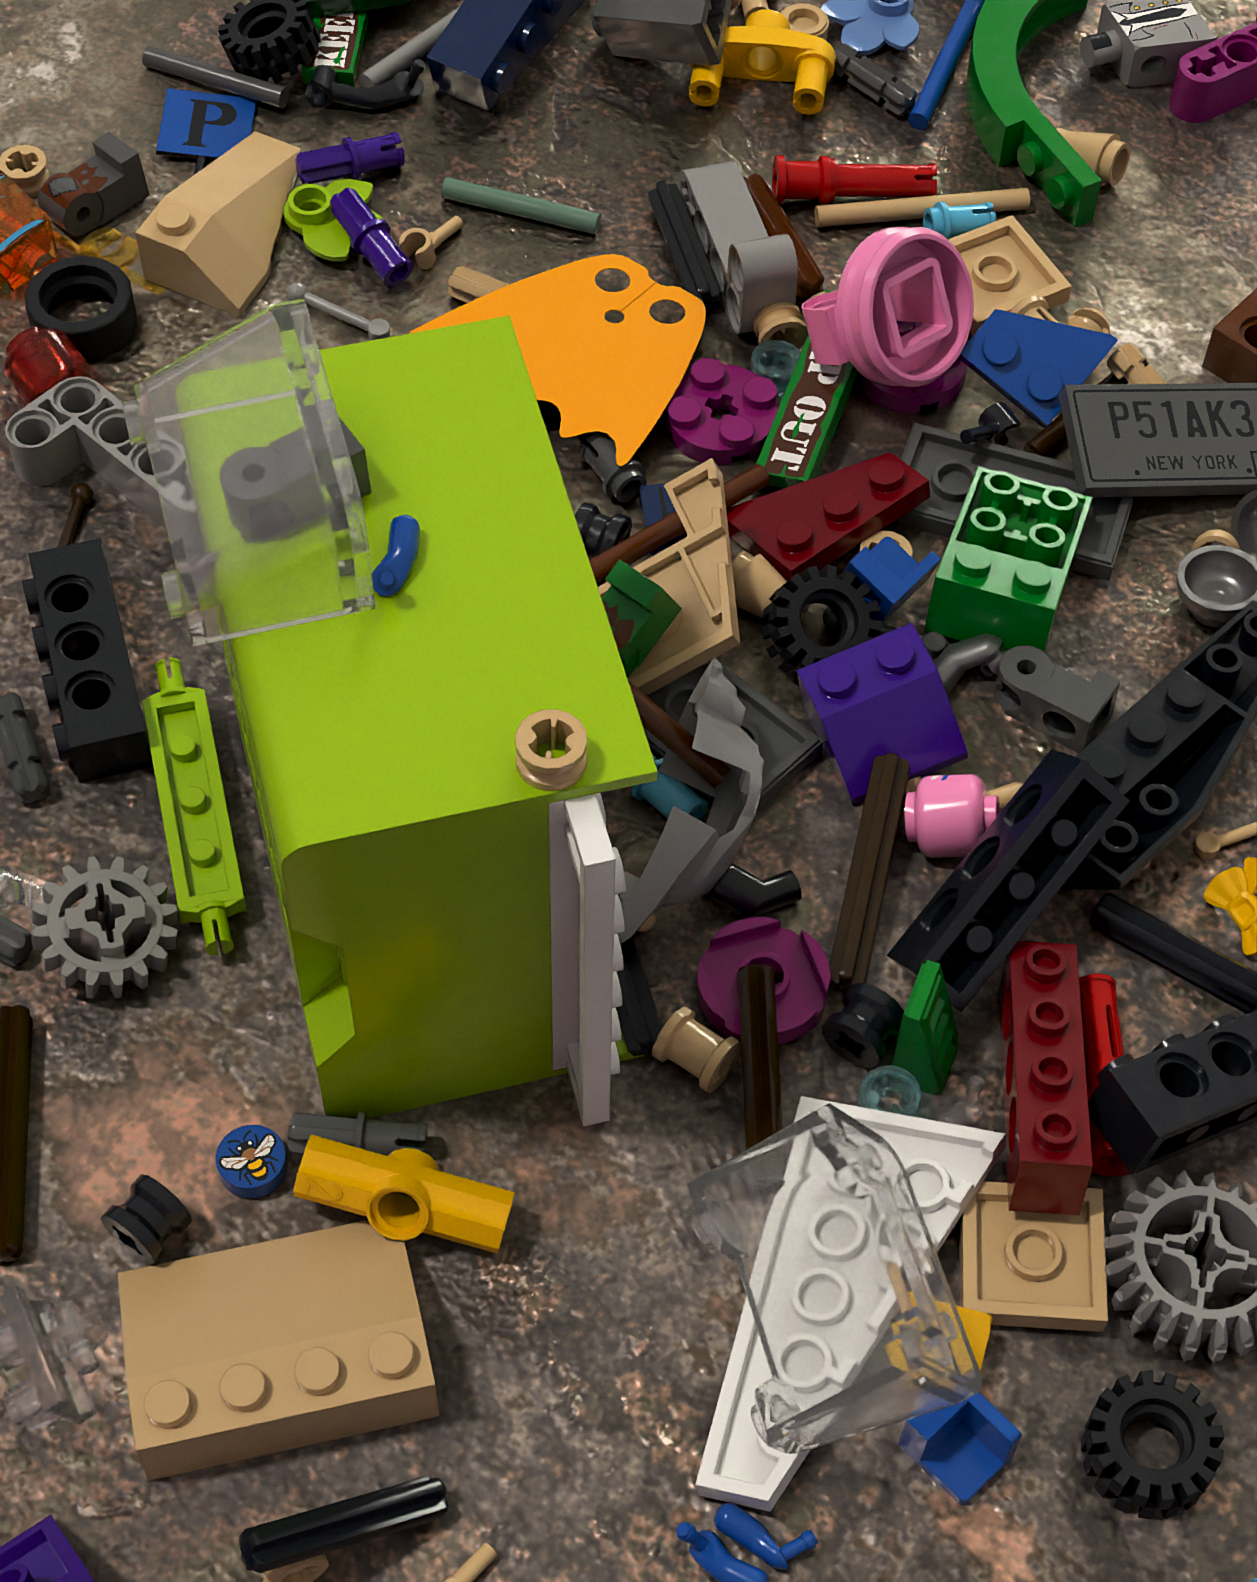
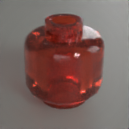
M40 326L31 327L18 334L6 348L7 357L5 358L3 372L26 405L67 378L77 376L90 378L91 370L87 361L69 337L61 330L55 328L44 329Z

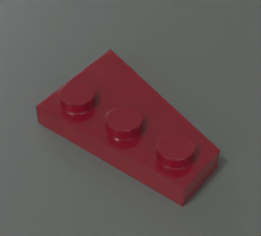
M889 452L726 509L729 536L753 556L761 554L788 581L794 575L800 574L809 567L817 565V569L820 571L826 565H829L861 544L862 541L876 534L929 499V480Z

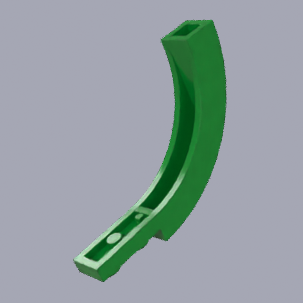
M985 0L974 29L966 83L968 109L975 131L984 148L998 167L1017 160L1021 170L1026 175L1032 177L1048 196L1052 206L1060 210L1074 227L1092 221L1102 180L1031 100L1023 85L1017 65V59L1035 36L1056 21L1086 9L1088 0Z

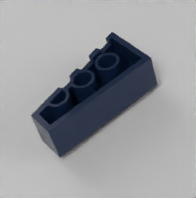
M464 0L426 57L435 89L489 111L586 0Z

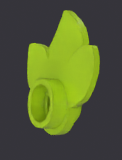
M340 179L333 181L326 187L317 184L298 186L291 191L284 205L285 222L292 230L303 234L305 247L314 255L330 261H345L350 255L352 238L331 212L332 205L330 200L334 194L340 193L345 188H351L356 190L367 204L373 192L372 183L354 179ZM372 211V213L375 215L377 219H383L380 215Z

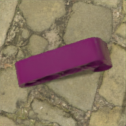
M1257 17L1255 23L1192 50L1181 57L1169 101V108L1174 116L1189 123H1200L1257 98Z

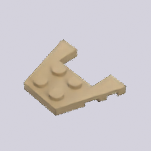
M712 458L664 485L686 530L687 537L632 567L662 587L682 608L639 668L636 667L628 678L646 696L740 644L723 474ZM608 582L598 587L601 599L611 586Z

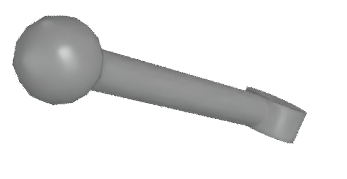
M296 282L288 287L287 297L293 304H309L368 331L370 340L390 337V325L385 319L376 318L370 321L309 293L307 287L302 283Z

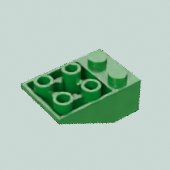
M978 466L935 576L924 630L937 632L943 636L960 641L988 633L1002 640L1001 646L1007 651L1017 646H1032L1045 653L1093 497L1072 492L1064 487H1053L1016 477L1008 472L994 471Z

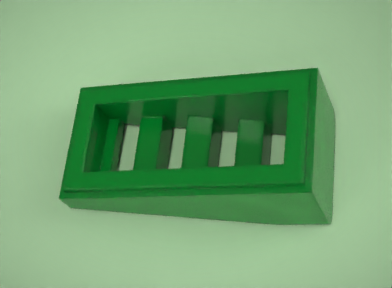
M927 960L926 964L922 963L903 1014L890 1076H893V1082L936 1096L940 1095L944 1090L959 1047V1041L941 965Z

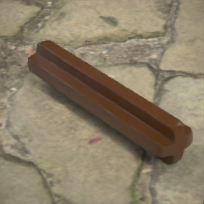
M755 173L748 178L743 177L768 236L786 233L792 239L798 262L796 295L800 299L806 300L812 295L823 292L824 287L822 284L825 281V277L763 177Z

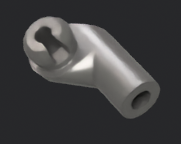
M985 633L948 645L934 662L946 694H949L967 670L979 666L985 676L993 677L994 674H997L1001 657L1007 652L1001 646L1002 640L995 635Z

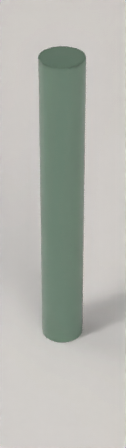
M446 177L442 185L441 196L444 199L597 235L600 228L601 213Z

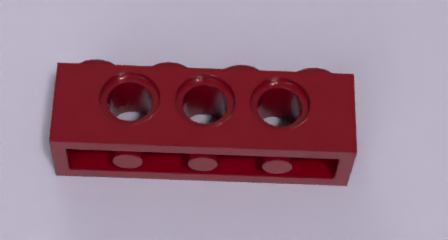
M1018 941L1005 957L999 986L1009 1211L1079 1216L1093 1163L1077 944Z

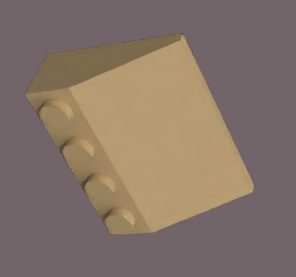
M368 1220L118 1272L125 1375L135 1449L148 1481L439 1416L436 1385L405 1242L391 1240L380 1235L371 1227Z

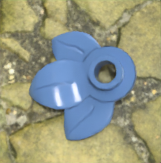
M828 0L820 8L827 14L829 20L844 26L841 34V44L850 45L859 51L861 56L877 52L885 43L896 49L905 50L918 38L919 24L912 16L913 0Z

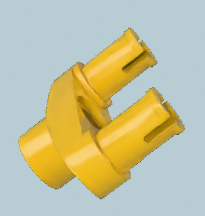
M770 9L758 10L747 18L745 26L727 27L720 64L711 66L690 64L693 70L689 86V98L696 105L703 107L716 104L723 76L750 80L795 82L793 95L795 110L806 115L816 114L823 108L826 85L833 76L836 60L835 50L823 38L791 30L787 18L778 11Z

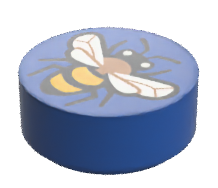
M245 1125L236 1128L222 1139L216 1151V1166L220 1180L224 1187L236 1196L242 1198L263 1197L277 1189L286 1176L288 1161L284 1144L281 1138L267 1127Z

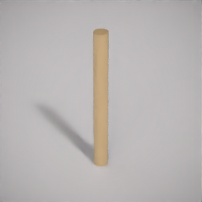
M1028 188L818 205L815 206L816 227L820 228L923 219L925 209L931 208L936 202L944 201L947 206L975 205L991 202L994 208L990 212L1027 210L1030 207V193Z

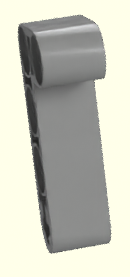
M735 161L681 170L679 174L680 193L722 292L721 302L731 326L737 335L754 332L752 328L753 320L765 307L779 302H789L794 305L796 303L798 262L792 239L786 233L768 236L742 173Z
M81 376L67 378L19 410L7 421L5 426L6 439L16 475L22 482L37 487L51 485L84 463L182 543L190 547L202 548L185 460L186 451L97 381Z

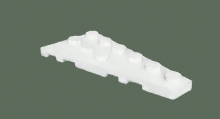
M804 1096L800 1097L695 1485L698 1496L771 1512L956 1225L963 1211L1005 1149V1133Z

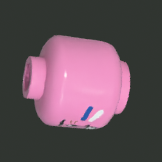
M974 774L930 775L923 777L917 785L916 792H907L905 828L908 842H917L919 849L926 857H965L1000 814L998 795L987 796L982 779Z

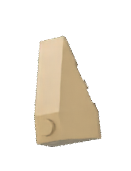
M255 131L165 195L135 232L144 279L240 317L268 281L272 267L271 255L275 242H279L282 231L281 220L284 205L294 188L297 177L295 158L298 153L302 152L301 148Z

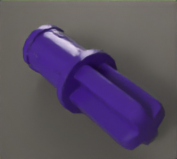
M397 132L355 142L350 137L342 139L340 145L298 153L295 158L296 171L303 184H313L347 176L350 179L358 180L361 173L404 166L403 147L396 149V144L402 142Z
M345 188L340 193L334 194L330 200L332 205L331 212L352 238L350 245L353 251L366 257L385 286H396L406 280L413 271L414 265L391 237V228L386 220L377 219L356 190Z

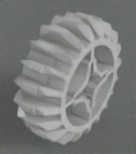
M1185 1170L1175 1176L1171 1187L1157 1176L1149 1182L1145 1194L1135 1190L1127 1197L1123 1206L1124 1211L1119 1210V1212L1114 1213L1108 1226L1111 1236L1106 1237L1104 1241L1106 1261L1109 1262L1105 1266L1107 1286L1118 1289L1111 1300L1113 1311L1133 1310L1135 1312L1129 1323L1131 1334L1142 1332L1147 1327L1156 1332L1153 1339L1155 1352L1163 1350L1167 1347L1169 1341L1180 1344L1179 1352L1183 1362L1193 1359L1198 1347H1203L1210 1361L1214 1364L1223 1359L1227 1352V1347L1241 1357L1250 1352L1254 1345V1339L1257 1340V1201L1249 1205L1241 1199L1243 1195L1241 1181L1233 1184L1228 1192L1217 1189V1180L1214 1172L1205 1175L1200 1186L1194 1185ZM1192 1225L1190 1232L1183 1235L1165 1233L1163 1239L1149 1237L1166 1227ZM1198 1246V1259L1196 1261L1193 1254ZM1197 1262L1200 1263V1270L1197 1269ZM1201 1271V1274L1205 1277L1201 1285L1199 1286V1275ZM1160 1284L1171 1290L1174 1296L1169 1294ZM1234 1293L1250 1295L1248 1299L1232 1307L1206 1309V1304L1212 1297L1232 1298Z

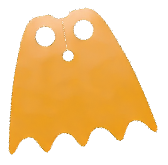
M607 254L574 261L509 284L453 309L412 330L410 333L510 316L537 401L550 402L560 412V436L562 438H570L597 431L606 433L615 442L616 464L619 467H623L630 461L651 432L680 385L701 338L706 319V309L698 297L677 286H664L653 281L649 277L648 270L623 255ZM605 269H618L629 276L630 284L622 291L608 292L596 285L595 276ZM670 300L679 303L684 308L685 316L677 323L664 324L654 320L649 310L658 301ZM616 310L624 315V319L620 323H610L605 319L604 315L608 311Z

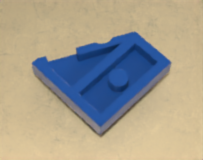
M995 309L964 346L958 359L1040 426L1045 428L1061 410L1058 395L1064 385H1082L1118 340L1110 334Z

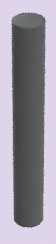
M147 46L143 52L142 63L145 67L279 108H284L288 102L289 89L287 87L152 46Z

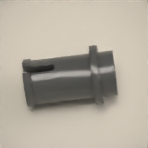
M595 432L588 436L586 440L597 453L594 454L585 444L581 445L579 453L581 458L589 464L602 480V488L605 495L611 500H618L621 503H628L639 497V486L646 485L645 470L642 464L637 460H630L623 467H619L616 464L614 440L608 434L602 432Z

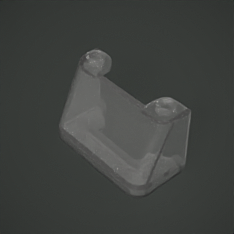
M304 298L270 305L133 384L136 399L122 402L131 446L146 444L175 565V570L160 573L170 619L186 616L192 646L375 609L368 533L360 491Z
M828 1103L687 1183L695 1209L691 1214L693 1229L706 1248L709 1250L717 1249L723 1255L736 1261L772 1374L771 1379L760 1384L755 1389V1405L751 1407V1418L760 1438L769 1447L786 1454H796L952 1407L980 1393L982 1390L980 1370L910 1179L897 1153L882 1136Z

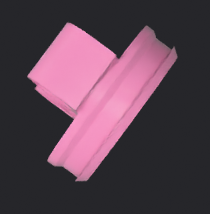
M889 227L874 232L854 250L843 270L838 291L813 297L804 302L801 308L817 364L840 366L850 361L858 372L877 384L920 387L940 378L948 371L962 352L971 329L974 298L967 267L957 249L946 237L935 230L924 227ZM897 321L922 322V326L900 337Z

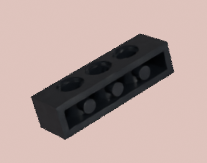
M101 538L28 553L33 578L22 580L30 616L38 614L42 616L43 625L32 627V632L40 663L51 661L53 673L42 675L50 712L61 710L63 715V723L52 725L60 761L73 759L79 783L153 767L150 745Z
M1051 749L889 951L887 956L914 979H917L922 963L926 964L927 960L939 963L950 1004L962 1012L1130 800L1083 759Z
M1257 1007L1251 1013L1236 1018L1232 1013L1223 1015L1209 1024L1201 1033L1189 1038H1185L1181 1033L1175 1034L1161 1042L1151 1053L1134 1059L1131 1054L1122 1055L1111 1061L1099 1072L1097 1080L1100 1084L1088 1100L1089 1117L1131 1175L1257 1122Z

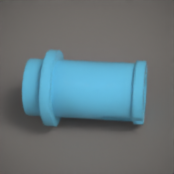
M944 201L936 202L933 207L925 209L923 227L935 230L947 239L995 222L996 214L995 212H990L994 208L991 202L975 205L947 206Z
M652 755L658 771L657 781L632 786V796L636 800L646 799L667 820L673 806L700 820L707 811L708 802L700 798L685 783L660 772L659 769L664 757L657 759Z

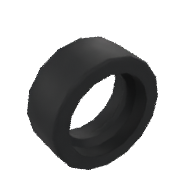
M78 256L63 258L47 265L30 280L24 294L33 339L43 352L58 360L75 363L102 360L119 352L132 339L138 324L129 278L120 267L102 258ZM96 297L113 303L104 314L87 321L68 322L50 316L59 305L74 298Z

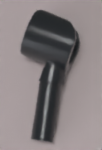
M995 403L985 409L978 419L979 426L961 432L960 440L964 444H970L985 439L991 440L992 443L1006 446L1009 439L1005 432L1011 428H1018L1021 423L1006 403Z

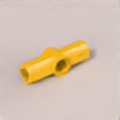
M312 1134L306 1144L293 1189V1196L366 1216L371 1227L380 1235L391 1240L404 1241L413 1239L421 1233H426L496 1254L501 1244L515 1192L442 1172L437 1162L430 1155L418 1149L403 1148L395 1150L386 1156Z

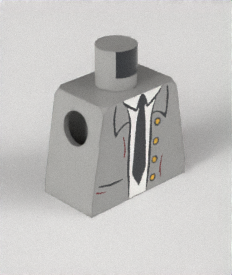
M1107 0L1102 6L1097 34L1085 36L1081 39L1080 53L1084 64L1088 68L1109 63L1125 86L1130 88L1174 83L1181 57L1192 50L1215 41L1216 36L1189 0Z

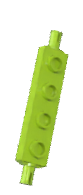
M170 657L169 663L172 677L168 678L165 659L159 660L155 664V671L160 692L142 700L181 923L201 922L205 940V951L207 954L217 956L219 953L215 933L219 932L223 954L230 952L234 948V943L231 938L228 917L239 912H245L247 909L205 690L185 687L182 663L177 658Z

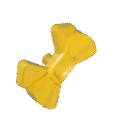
M1246 857L1244 868L1231 867L1216 875L1208 884L1203 894L1207 903L1226 910L1241 930L1242 951L1248 956H1257V897L1255 896L1257 893V858Z

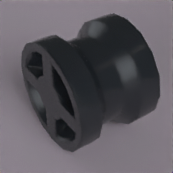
M587 502L583 503L575 514L589 560L630 537L632 520L628 516L622 514H615L612 517L600 513L598 506Z
M854 983L843 996L844 1008L842 1011L831 1014L823 1024L822 1035L828 1045L845 1060L864 1068H874L886 1054L885 1042L888 1038H895L899 1035L904 1010L885 991L870 984Z
M141 1174L130 1186V1197L122 1205H112L101 1217V1221L107 1231L120 1245L137 1259L153 1265L163 1254V1242L171 1234H181L193 1221L186 1207L171 1191L157 1180Z

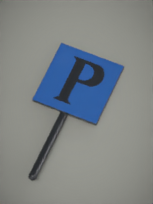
M167 88L156 154L196 159L195 175L206 167L207 160H216L252 134L257 101L247 97Z

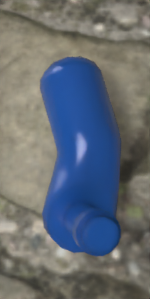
M399 515L393 518L390 524L387 554L371 573L370 577L371 585L379 595L391 596L400 591L417 558L420 527L418 521L412 516Z
M732 1503L721 1505L714 1515V1525L717 1530L759 1557L772 1568L790 1569L787 1561L808 1549L812 1550L818 1544L813 1531L806 1530L798 1538L778 1548L772 1536L760 1521Z
M683 1522L678 1525L676 1529L677 1537L684 1543L690 1544L689 1551L693 1559L716 1581L768 1582V1576L765 1571L733 1557L715 1533L708 1530L698 1532L689 1522Z

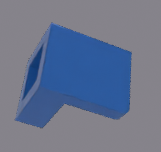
M884 537L871 550L864 547L848 563L844 572L849 570L856 574L851 583L854 587L857 588L865 582L872 590L863 597L867 604L877 600L880 611L874 614L872 619L882 621L883 624L928 581L940 563L941 558L932 551L918 564L891 537Z
M956 1371L906 1418L898 1445L958 1504L966 1505L1012 1460L1022 1435L1000 1411Z

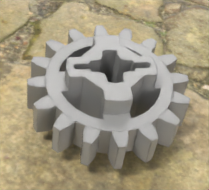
M95 856L88 857L87 872L79 874L70 865L62 867L63 886L61 887L56 883L46 881L42 886L43 901L45 903L33 904L32 921L34 925L38 926L32 929L33 949L44 950L41 954V968L44 972H49L61 967L60 986L65 990L74 985L77 980L85 982L87 998H94L100 985H109L113 996L121 998L123 982L130 979L139 988H146L149 975L147 968L150 967L153 970L164 972L168 961V954L165 950L175 949L177 944L178 930L171 927L177 924V906L175 904H164L167 901L168 886L165 882L157 883L150 887L147 886L149 868L144 865L136 869L132 875L124 872V859L116 856L110 869H101L100 863ZM82 899L77 907L70 908L75 902ZM98 911L102 912L104 923H108L109 929L112 932V943L108 942L106 931H102L101 925L98 922ZM142 945L134 953L125 957L132 946Z

